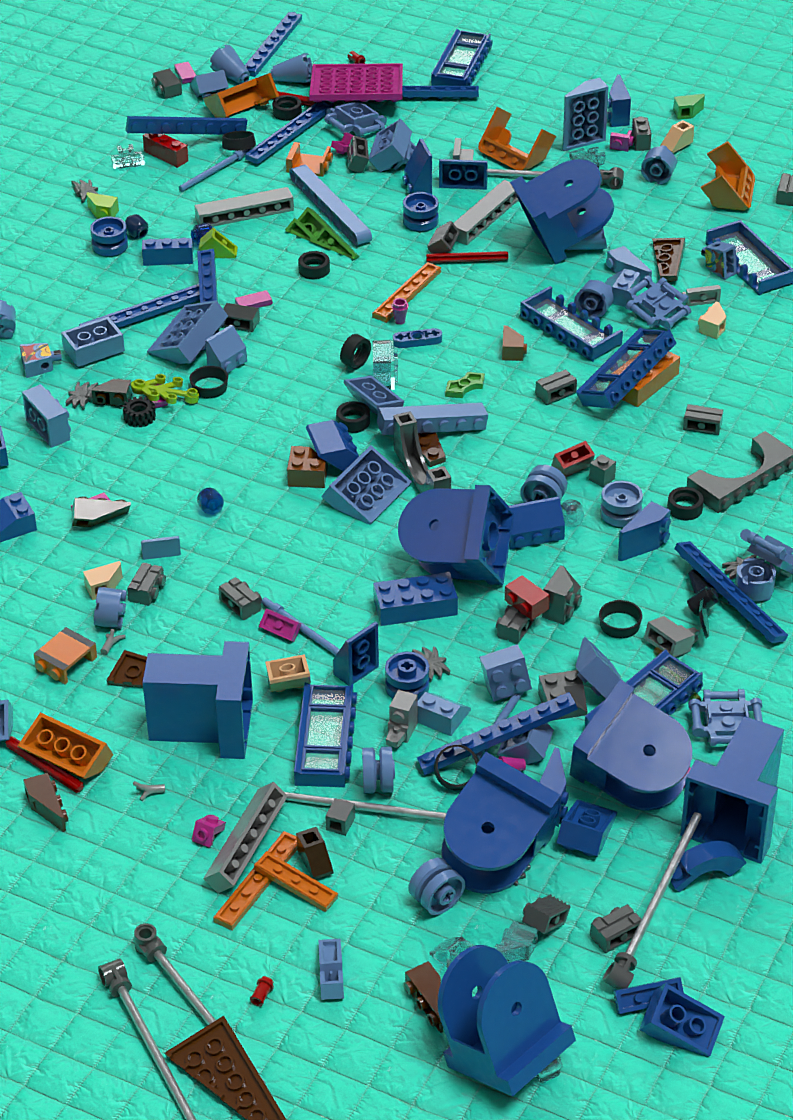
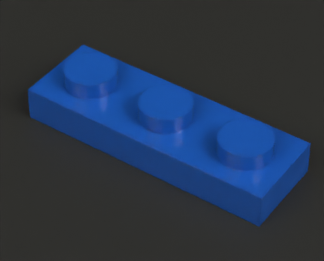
M681 977L614 990L617 1013L622 1014L648 1008L654 990L665 983L684 993Z

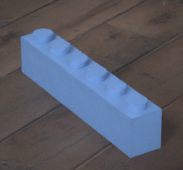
M483 403L379 408L377 424L382 435H394L393 415L411 411L417 421L418 433L486 430L488 413Z

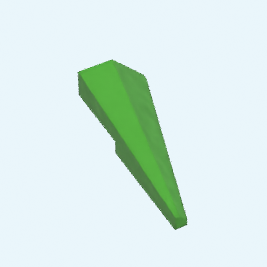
M309 207L305 209L298 219L294 218L285 229V231L351 259L356 260L360 257Z

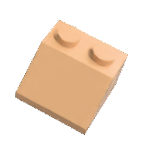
M305 654L265 662L271 692H282L290 688H303L305 682L311 684Z

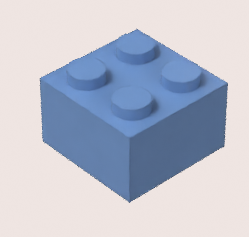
M518 644L479 657L486 686L494 702L532 689L525 657Z

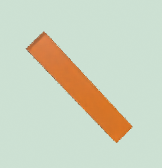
M428 262L424 264L372 312V317L387 323L394 316L391 306L393 301L397 298H403L407 303L410 302L441 273V267Z
M283 831L267 852L287 863L297 851L296 836ZM253 868L213 917L214 923L233 931L272 880Z

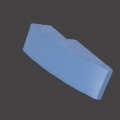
M341 939L318 940L321 1000L343 999Z

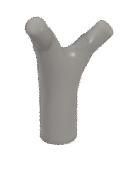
M111 629L110 634H106L107 639L101 649V653L107 655L113 644L120 639H124L126 636L118 635L114 637L115 630Z
M136 781L133 782L137 789L144 791L140 797L142 801L152 793H165V784L145 785Z

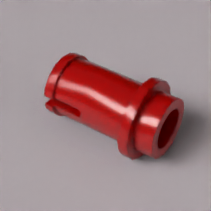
M355 51L349 52L353 55L350 56L348 54L349 60L355 64H365L366 60L363 55H359Z
M263 976L257 980V987L250 997L251 1003L255 1006H263L268 993L273 991L274 982L271 978Z

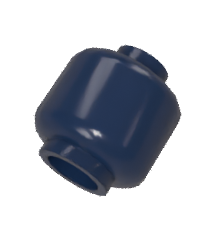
M134 214L126 218V229L130 236L133 238H143L148 233V223L140 215Z

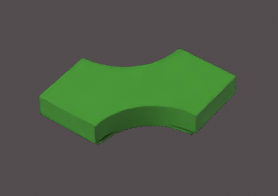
M467 372L464 377L458 380H449L446 386L445 397L463 398L471 390L483 389L485 373Z

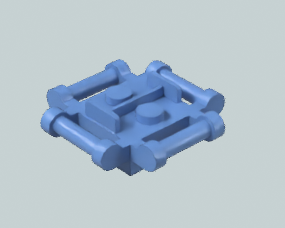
M355 101L336 106L335 109H327L324 121L335 126L343 135L344 133L354 131L357 137H362L364 134L383 130L387 118L379 115L368 105Z
M645 276L641 282L631 289H626L623 293L624 297L629 300L625 308L641 317L651 328L654 326L658 328L661 325L665 329H670L675 322L691 313V308L685 305L689 300V296L675 289L664 277L655 284L650 276ZM644 287L648 288L645 292H643L642 294H640L638 297L635 295L638 291H640V290L643 289Z
M748 529L741 531V539L751 544L747 551L793 574V548L769 535L763 539Z
M703 689V701L691 699L688 702L693 719L692 734L696 737H707L710 746L729 744L744 716L749 718L748 711H753L755 720L763 722L761 712L762 700L753 698L750 701H746L745 689H738V691H710V689ZM717 699H738V701H711V700H717ZM700 712H704L705 726L701 724Z

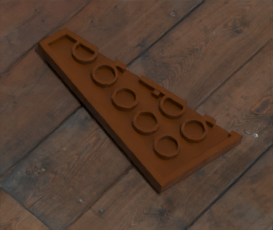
M224 1016L164 1053L168 1059L244 1119L287 1120Z

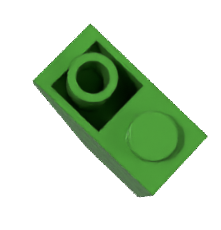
M696 94L674 97L673 111L677 119L695 117L704 109L705 95Z

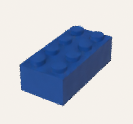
M450 572L373 583L374 603L381 626L458 615V597Z

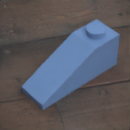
M625 246L607 252L606 264L614 273L627 269L639 272L640 282L645 276L652 278V271Z

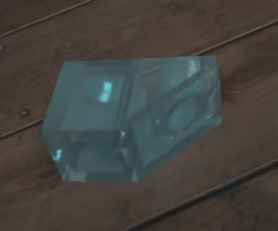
M513 921L509 929L506 928L504 930L502 941L500 944H496L495 949L503 954L508 963L517 960H529L537 945L538 929Z
M463 937L448 938L432 949L430 955L448 968L461 952L474 945Z

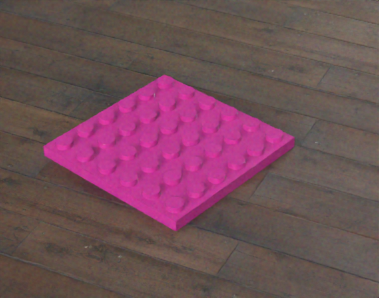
M403 63L313 64L309 94L310 101L322 102V100H328L329 102H337L338 100H344L345 102H352L353 100H359L360 102H367L368 100H375L376 102L390 100L397 102L402 100Z

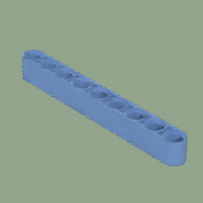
M301 165L289 170L293 183L355 246L372 241L370 229L307 165Z

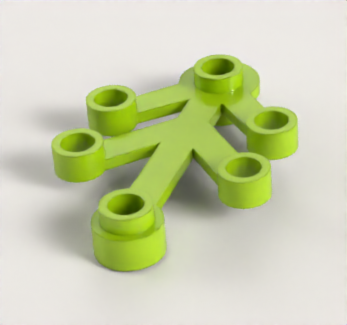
M156 374L155 379L148 381L136 379L131 382L133 393L145 394L151 401H158L159 395L168 404H176L177 396H183L185 402L195 404L199 400V393L194 388H189L187 391L171 389L183 386V379L181 377H174L172 382L164 384L166 380L164 374Z

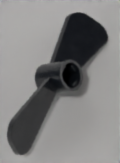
M692 569L688 572L695 595L687 600V604L695 615L700 616L704 636L707 639L709 637L707 610L718 602V594L716 589L706 582L698 571Z

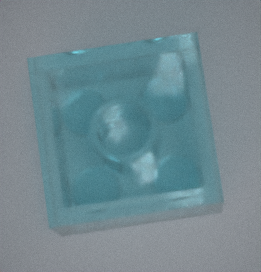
M394 340L372 341L373 377L389 390H395V383L398 382L397 347H394Z

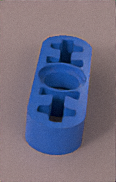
M437 328L397 332L393 335V346L396 348L436 345L442 342V331Z

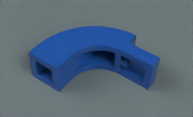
M710 841L702 843L684 852L671 878V883L677 891L681 892L696 878L709 871H722L731 877L746 864V861L737 847L728 842Z

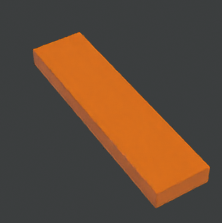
M267 851L254 864L255 871L324 912L338 898L337 892Z

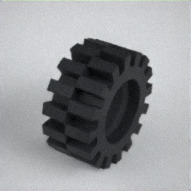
M139 396V399H136V397H133V400L128 399V402L125 401L123 405L125 423H128L129 426L133 424V427L139 425V428L142 425L148 426V423L152 424L156 417L155 403L148 400V397L142 399V396Z

